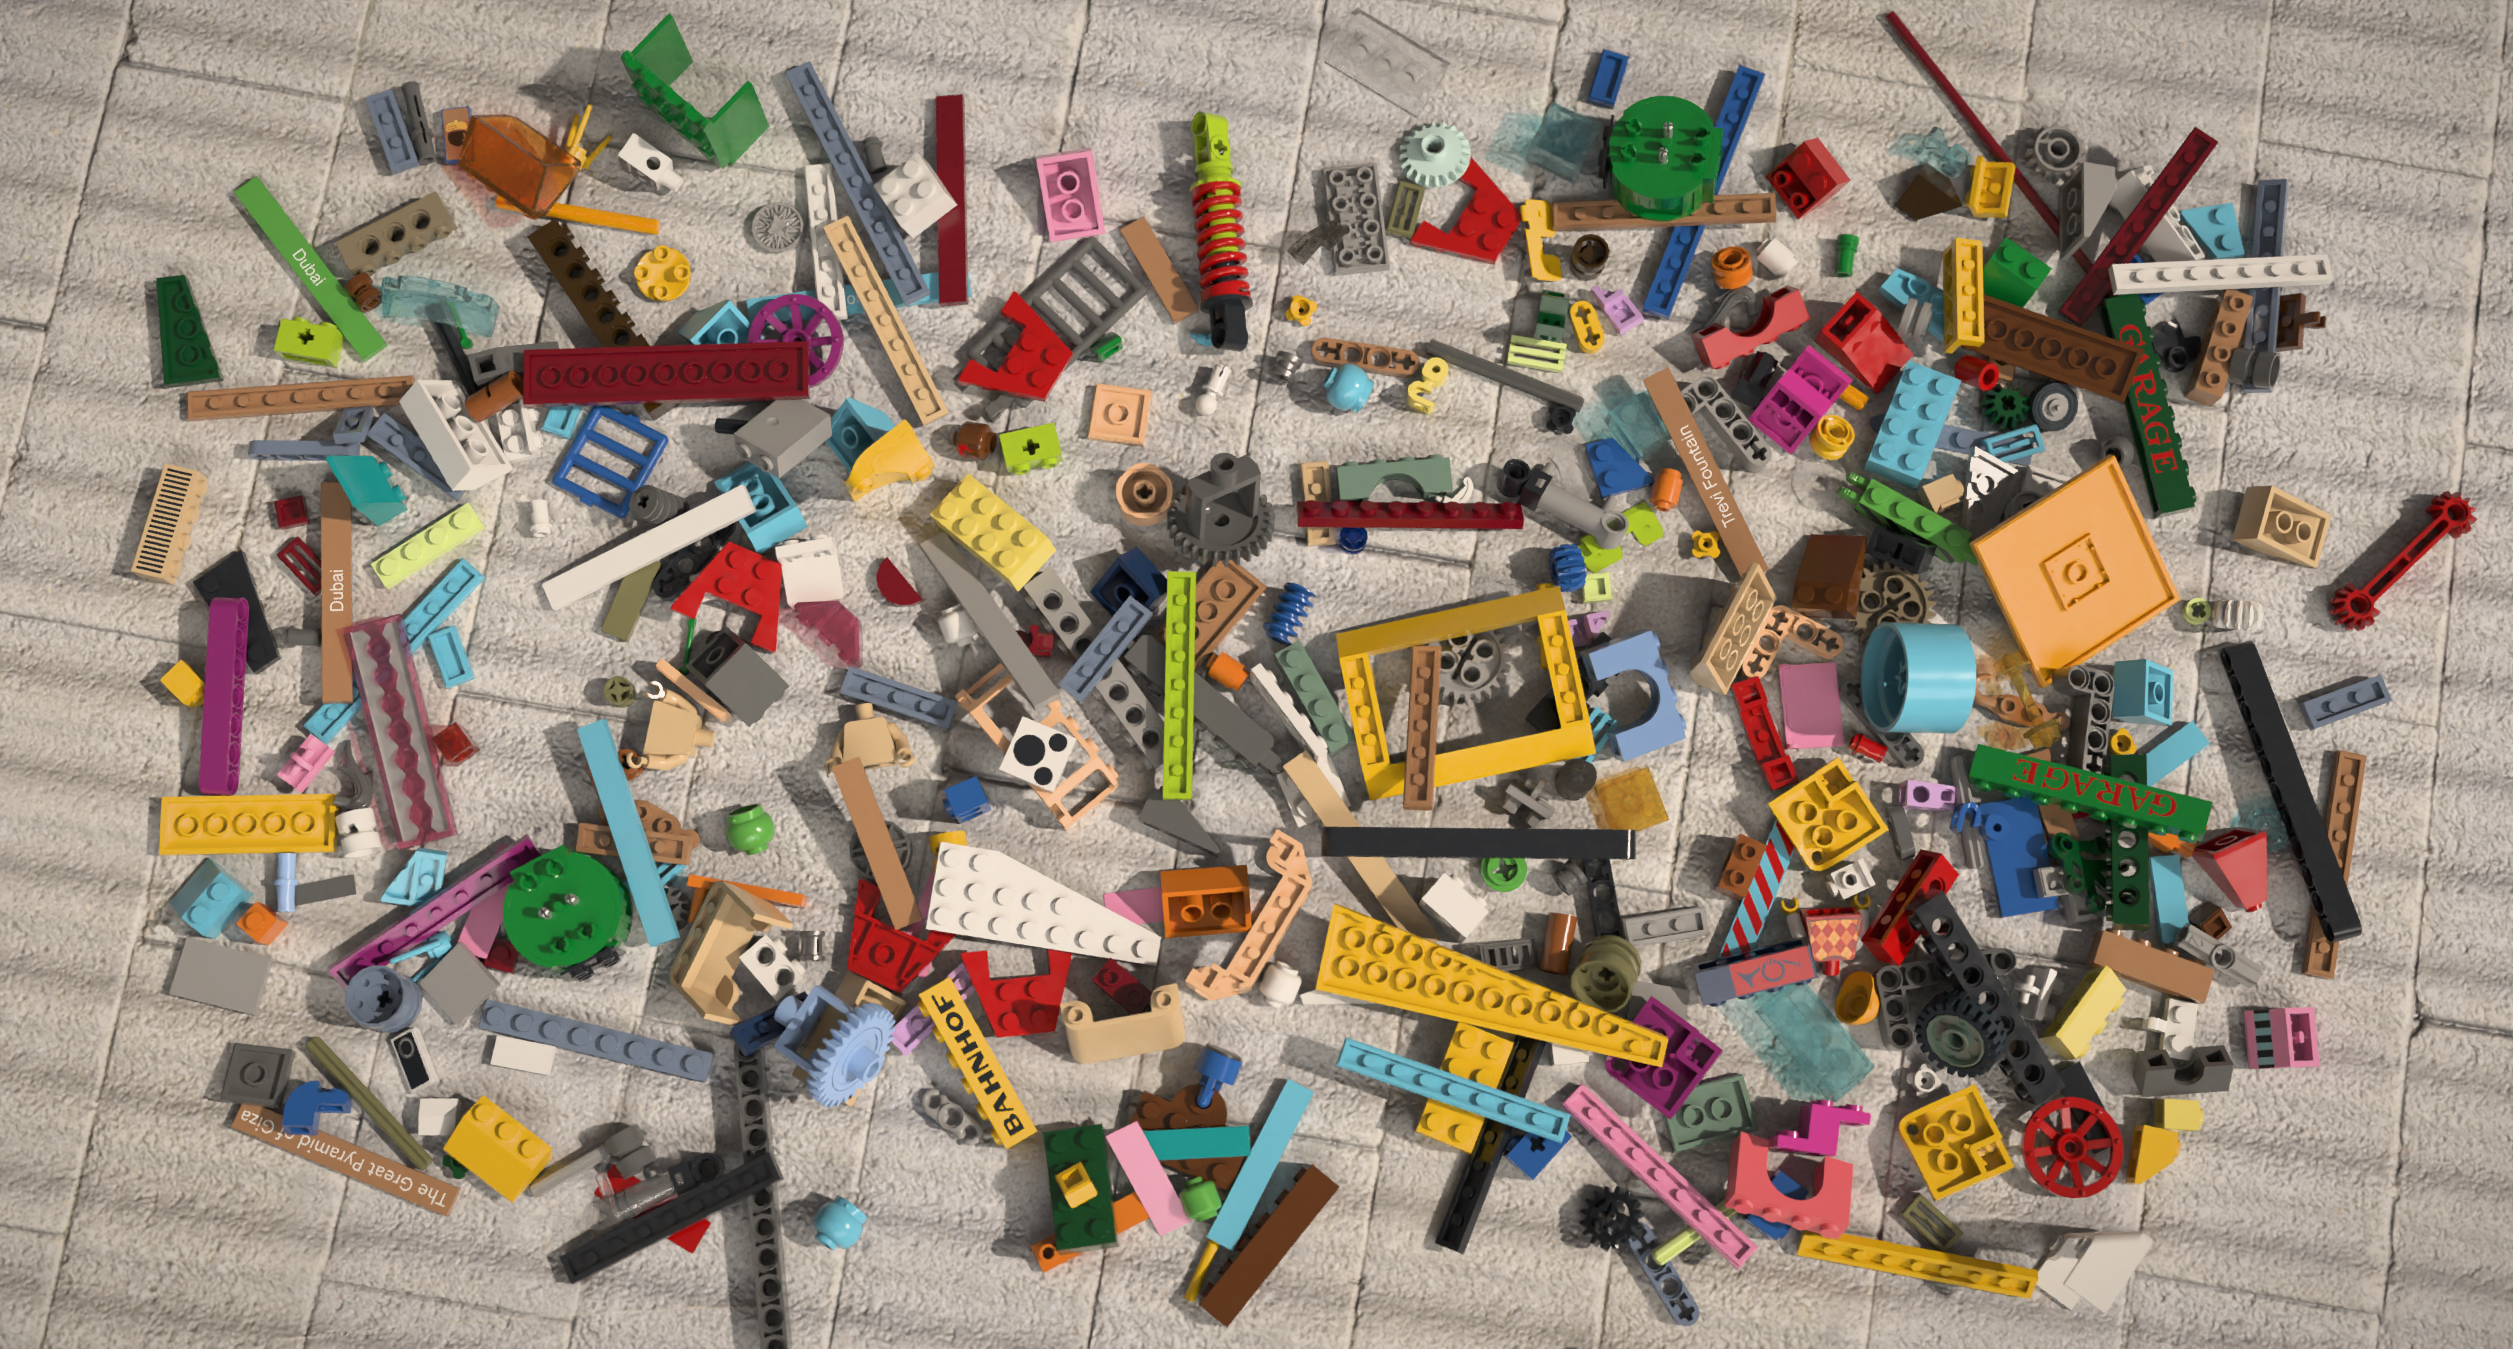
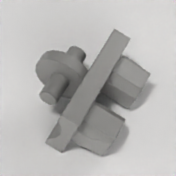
M1529 778L1527 779L1524 786L1533 791L1532 793L1514 781L1511 782L1505 791L1508 794L1504 799L1502 807L1515 814L1522 803L1532 810L1524 821L1535 829H1538L1546 819L1550 820L1556 810L1537 797L1539 795L1548 801L1552 795L1543 788L1547 782L1543 778L1538 784Z

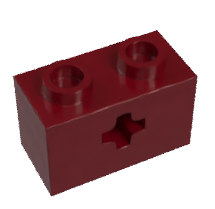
M1111 957L1092 979L1095 985L1131 1015L1144 1013L1151 1004L1152 992Z

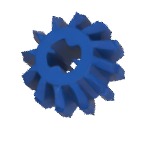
M1562 544L1554 547L1549 553L1550 558L1548 560L1554 587L1560 586L1561 592L1567 593L1582 589L1585 586L1587 575L1581 549L1576 544Z

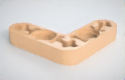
M1776 605L1771 608L1740 667V672L1746 680L1759 676V679H1761L1767 673L1784 638L1826 659H1832L1839 655L1843 650L1844 642L1838 633L1800 613H1796L1786 606ZM1780 612L1783 614L1782 619L1786 623H1780L1775 632L1769 630L1775 623V618L1772 615L1776 616ZM1800 625L1810 627L1812 631L1811 638L1801 639L1797 634V627ZM1818 632H1820L1822 635L1819 639L1824 642L1832 639L1834 641L1833 646L1836 649H1832L1829 652L1825 650V643L1818 641L1815 646L1812 642L1816 639ZM1768 636L1774 641L1773 649L1769 651L1763 650L1759 645L1760 637ZM1758 655L1762 656L1763 658L1757 667L1761 672L1756 671L1754 674H1751L1747 663L1752 664Z

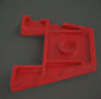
M1470 157L1469 166L1458 181L1474 189L1476 192L1450 233L1447 234L1423 220L1412 237L1410 244L1417 247L1421 245L1434 248V251L1442 253L1444 251L1459 254L1460 257L1495 264L1522 222L1521 213L1474 159Z
M1013 291L1002 308L1001 315L1023 327L1024 330L996 373L970 359L958 378V383L963 386L972 385L982 387L983 390L987 391L997 390L1009 393L1012 396L1045 402L1072 359L1073 352L1023 298Z
M729 541L671 605L669 610L694 620L705 593L760 616L749 644L773 654L777 646L782 564Z
M860 878L857 888L858 895L857 903H855V918L847 969L901 994L957 934L931 930L926 941H923L874 919L873 915L882 898L878 886Z
M1046 948L1048 975L994 981L990 980L987 950L960 953V959L967 970L971 984L978 995L995 1038L1055 1032L1072 952Z

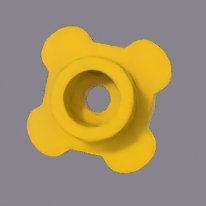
M1300 295L1293 296L1290 309L1285 312L1286 318L1289 321H1298L1302 326L1310 325L1312 313L1317 310L1316 302ZM1302 308L1304 312L1300 313L1298 310Z
M1695 531L1692 534L1691 538L1694 541L1692 555L1695 558L1711 557L1714 559L1719 556L1720 550L1718 549L1717 541L1720 536L1716 531H1711L1710 533ZM1707 542L1708 547H1705L1703 543Z
M2120 728L2116 734L2109 735L2107 748L2111 753L2110 755H2132L2136 752L2137 747L2126 729ZM2120 742L2122 747H2118L2117 743Z

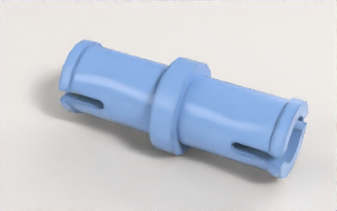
M296 853L277 854V879L274 880V886H277L275 912H295V886H298V880L295 879Z

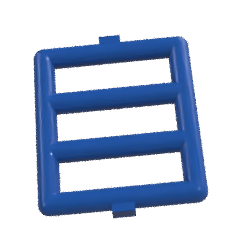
M595 405L554 474L552 483L581 498V503L589 507L595 505L623 519L630 511L629 502L632 494L646 483L667 446L669 438L665 434L641 423L640 418L630 413L627 416L607 405ZM601 415L655 442L648 456L646 457L593 430ZM587 440L641 466L635 479L632 481L581 455L580 452ZM573 464L627 490L620 505L566 479Z

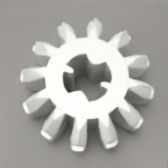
M2217 600L2214 602V609H2212L2213 625L2217 628L2257 630L2261 628V621H2263L2262 604L2253 601Z

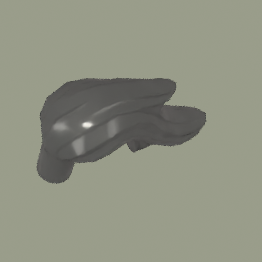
M1742 286L1736 289H1729L1709 300L1710 303L1715 304L1713 314L1703 326L1693 331L1691 335L1713 323L1724 326L1729 311L1738 304H1745L1747 317L1757 316L1758 310L1754 291L1748 286Z
M348 740L343 749V766L337 767V770L345 774L350 780L354 795L352 798L337 794L333 805L352 811L370 806L373 795L372 771L365 775L356 764L352 755L351 740Z

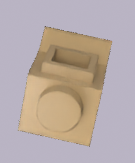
M1953 473L1922 486V490L1916 492L1921 505L1936 514L1956 506L1960 502L1959 498L1965 494L1962 483L1955 479Z

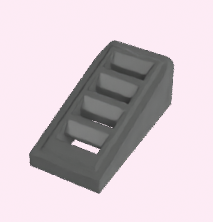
M1535 939L1489 943L1477 946L1479 961L1491 965L1489 951L1494 950L1496 962L1494 967L1506 972L1539 968ZM1523 946L1528 947L1530 960L1528 963H1524ZM1516 947L1518 964H1513L1511 948ZM1500 949H1505L1507 965H1502Z

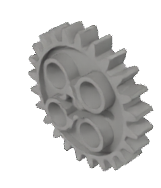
M1495 629L1462 636L1466 643L1459 646L1455 645L1451 639L1425 644L1427 646H1441V661L1446 660L1453 665L1450 669L1441 668L1440 691L1444 692L1442 700L1445 701L1451 695L1453 696L1454 704H1457L1459 698H1463L1465 705H1468L1470 698L1473 697L1478 704L1481 700V694L1490 699V689L1499 692L1501 686L1498 682H1506L1507 676L1504 673H1508L1511 667L1506 664V662L1511 660V654L1504 653L1509 649V643L1501 644L1504 638L1503 633L1495 635ZM1476 638L1478 641L1471 650L1469 660L1465 661L1457 680H1453L1452 676L1459 667L1460 659L1464 658L1472 639ZM1485 649L1490 652L1491 656L1481 658L1478 656L1477 651ZM1473 673L1478 677V680L1468 682L1465 680L1464 675Z

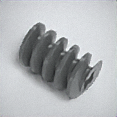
M652 485L639 487L634 491L629 502L630 512L635 518L655 524L656 526L690 511L689 504L684 498Z

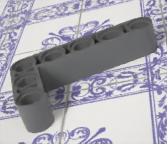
M1996 948L1981 951L1996 976L2010 973L2015 969L2017 959L2010 949ZM1996 955L2002 956L2005 960L2003 970L1995 965L1994 959ZM1936 958L1902 963L1900 966L1889 965L1872 973L1874 989L1879 997L1877 1019L1883 1045L1888 1050H1905L1914 1041V1031L1906 991L1951 984L1950 981L1945 980L1938 974L1937 966H1939ZM1911 968H1915L1920 972L1921 979L1918 983L1913 982L1909 977ZM1967 969L1963 973L1964 981H1967L1971 975ZM1883 972L1888 973L1892 978V985L1889 988L1881 983ZM1889 1001L1894 1002L1898 1007V1013L1895 1017L1889 1015L1886 1010V1005ZM1895 1030L1900 1031L1904 1037V1041L1900 1046L1892 1040V1034Z

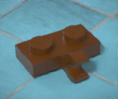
M2302 293L2280 296L2276 352L2303 349L2304 328H2326V316L2320 317L2319 311L2305 313L2306 296Z

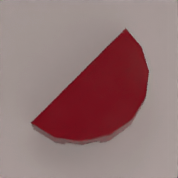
M886 557L880 564L876 575L877 586L883 598L892 605L913 607L923 602L919 594Z

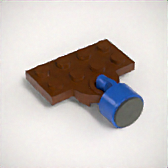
M1209 1043L1203 1045L1193 1067L1194 1070L1203 1074L1200 1082L1187 1085L1178 1091L1172 1101L1144 1090L1130 1124L1137 1121L1142 1130L1229 1126L1226 1125L1228 1115L1227 1104L1219 1091L1223 1083L1234 1085L1243 1064L1242 1058ZM1244 1156L1158 1161L1194 1177L1201 1176L1204 1181L1211 1180L1216 1186L1230 1192Z

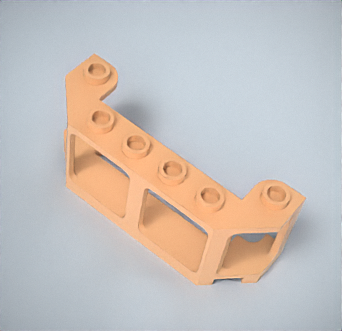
M1000 663L968 690L962 689L955 695V698L1005 756L1011 742L988 717L983 707L1011 684L1013 679L1008 674L980 698L973 699L971 697L1005 669ZM1056 700L1046 706L1051 712L1039 723L1050 728L1061 723L1069 734L1077 739L1076 742L1090 757V760L1060 784L1054 793L1030 783L1028 784L1055 815L1062 827L1067 830L1119 787L1116 780L1119 775L1110 764L1105 765L1096 754L1099 748L1089 737L1085 740L1077 732L1081 727L1071 715L1066 718L1059 709L1063 706ZM1099 770L1110 786L1071 817L1061 803L1062 798L1090 774Z
M1278 829L1269 841L1272 845L1267 851L1266 861L1272 870L1283 877L1227 970L1213 963L1211 967L1204 966L1197 970L1192 968L1185 980L1186 987L1209 1001L1252 990L1310 894L1312 881L1303 845Z

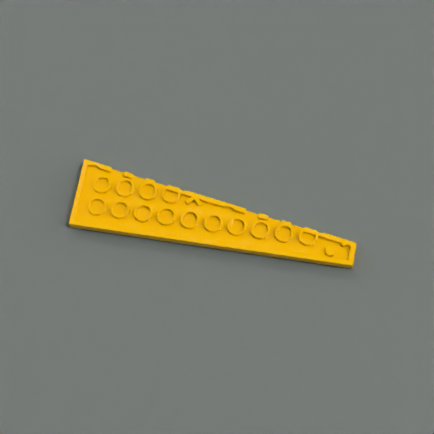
M1334 902L1316 984L1317 990L1662 1067L1668 1036Z

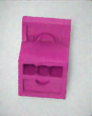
M1808 345L1790 369L1778 380L1748 420L1792 455L1853 380Z
M1820 1099L1810 1101L1808 1105L1800 1106L1798 1131L1782 1130L1776 1131V1135L1767 1136L1769 1149L1819 1157L1836 1156L1840 1124L1854 1127L1870 1125L1871 1113L1862 1112L1863 1107L1858 1105L1845 1104V1106L1839 1105L1836 1108L1833 1107L1834 1102Z

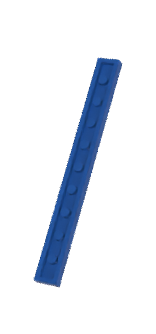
M1741 65L1738 67L1715 125L1716 128H1723L1722 156L1715 195H1718L1765 78V73ZM1706 225L1675 226L1644 303V312L1669 320Z

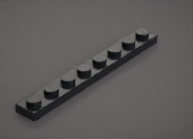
M1516 1035L1496 1089L1525 1099L1547 1041ZM1485 1117L1472 1153L1469 1154L1437 1235L1436 1244L1464 1255L1511 1135L1512 1126Z
M768 1152L561 1256L560 1259L571 1285L577 1284L784 1180L773 1152Z

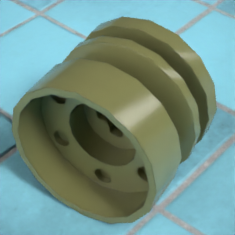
M1612 935L1597 936L1589 941L1582 951L1571 977V988L1575 998L1608 1013L1617 1012L1625 1007L1631 998L1641 972L1642 961L1635 947L1623 938Z

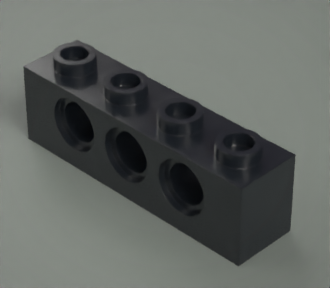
M1602 632L1587 649L1613 639L1605 632ZM1580 656L1577 659L1581 683L1586 688L1584 696L1588 709L1590 705L1587 701L1593 694L1598 698L1609 686L1605 682L1609 677L1599 681L1589 679ZM1553 688L1549 690L1525 718L1540 733L1561 729L1559 717L1553 710V705L1556 703Z

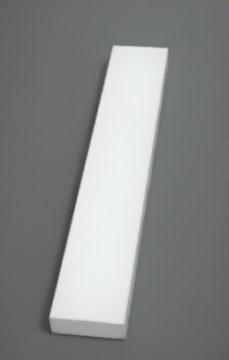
M831 163L804 166L816 298L827 305L834 312L838 320L848 319L843 268L823 231L824 226L838 220L833 166Z

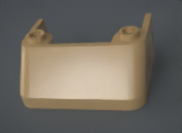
M716 881L710 888L671 967L670 982L704 1019L736 1026L744 1022L732 1010L733 1005L739 998L737 983L732 979L741 960L739 957L744 954L755 930L767 932L774 925L791 929L793 923L773 904L731 883Z

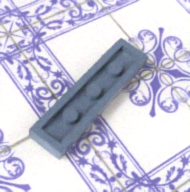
M385 413L368 431L367 437L455 501H458L467 491H452L423 441Z
M1129 596L1058 684L1059 687L1082 704L1152 617L1153 613Z
M851 666L848 668L840 690L841 695L865 703H872L874 706L947 730L950 728L958 706V702Z

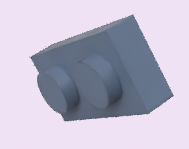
M373 407L344 408L333 432L335 444L352 446L364 442L375 416Z

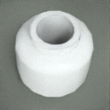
M960 604L941 611L942 616L938 618V624L947 643H957L958 647L974 642L973 635L979 631Z
M1279 961L1276 965L1268 966L1259 985L1260 992L1266 996L1264 1001L1276 1007H1281L1282 1003H1292L1302 983L1301 977L1298 975L1299 970Z

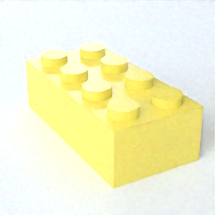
M969 473L930 513L940 529L945 531L946 534L1017 592L1056 551L1044 533Z

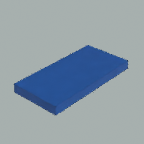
M2026 797L1979 804L1978 806L1982 811L1981 817L1985 814L2001 815L2007 819L2010 825V831L2004 839L1997 841L1984 839L2000 918L2058 909L2057 896L2038 898L2033 870L2050 867L2037 804L2032 803L2031 799Z

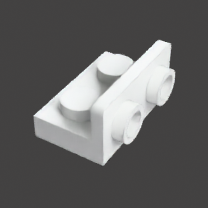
M523 398L519 399L520 403L509 405L496 413L504 455L510 464L542 457L540 448L544 447L541 432L536 431L535 421L539 420L536 407L526 408L523 405Z

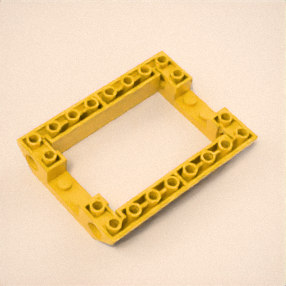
M1560 586L1336 634L1343 680L1370 801L1404 794L1405 762L1391 764L1390 751L1384 733L1369 656L1538 620L1561 729L1436 755L1434 788L1596 754Z

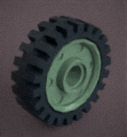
M1951 990L1949 993L1944 991L1933 997L1917 1017L1915 1033H1918L1916 1036L1917 1043H1923L1920 1047L1923 1053H1930L1927 1057L1930 1062L1938 1061L1936 1067L1941 1070L1947 1067V1073L1951 1075L1957 1071L1958 1077L1964 1078L1968 1074L1969 1078H1975L1977 1075L1981 1076L1986 1071L1988 1072L1997 1062L2006 1046L2007 1041L2004 1039L2007 1035L2006 1031L2002 1030L2004 1026L2002 1020L1996 1021L1998 1017L1996 1011L1989 1012L1987 1010L1990 1007L1988 1003L1984 1002L1981 1005L1978 1003L1979 997L1974 995L1969 999V993L1964 991L1959 995L1957 990Z

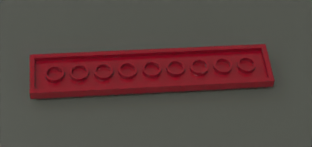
M808 341L524 350L523 405L526 408L810 399V345Z

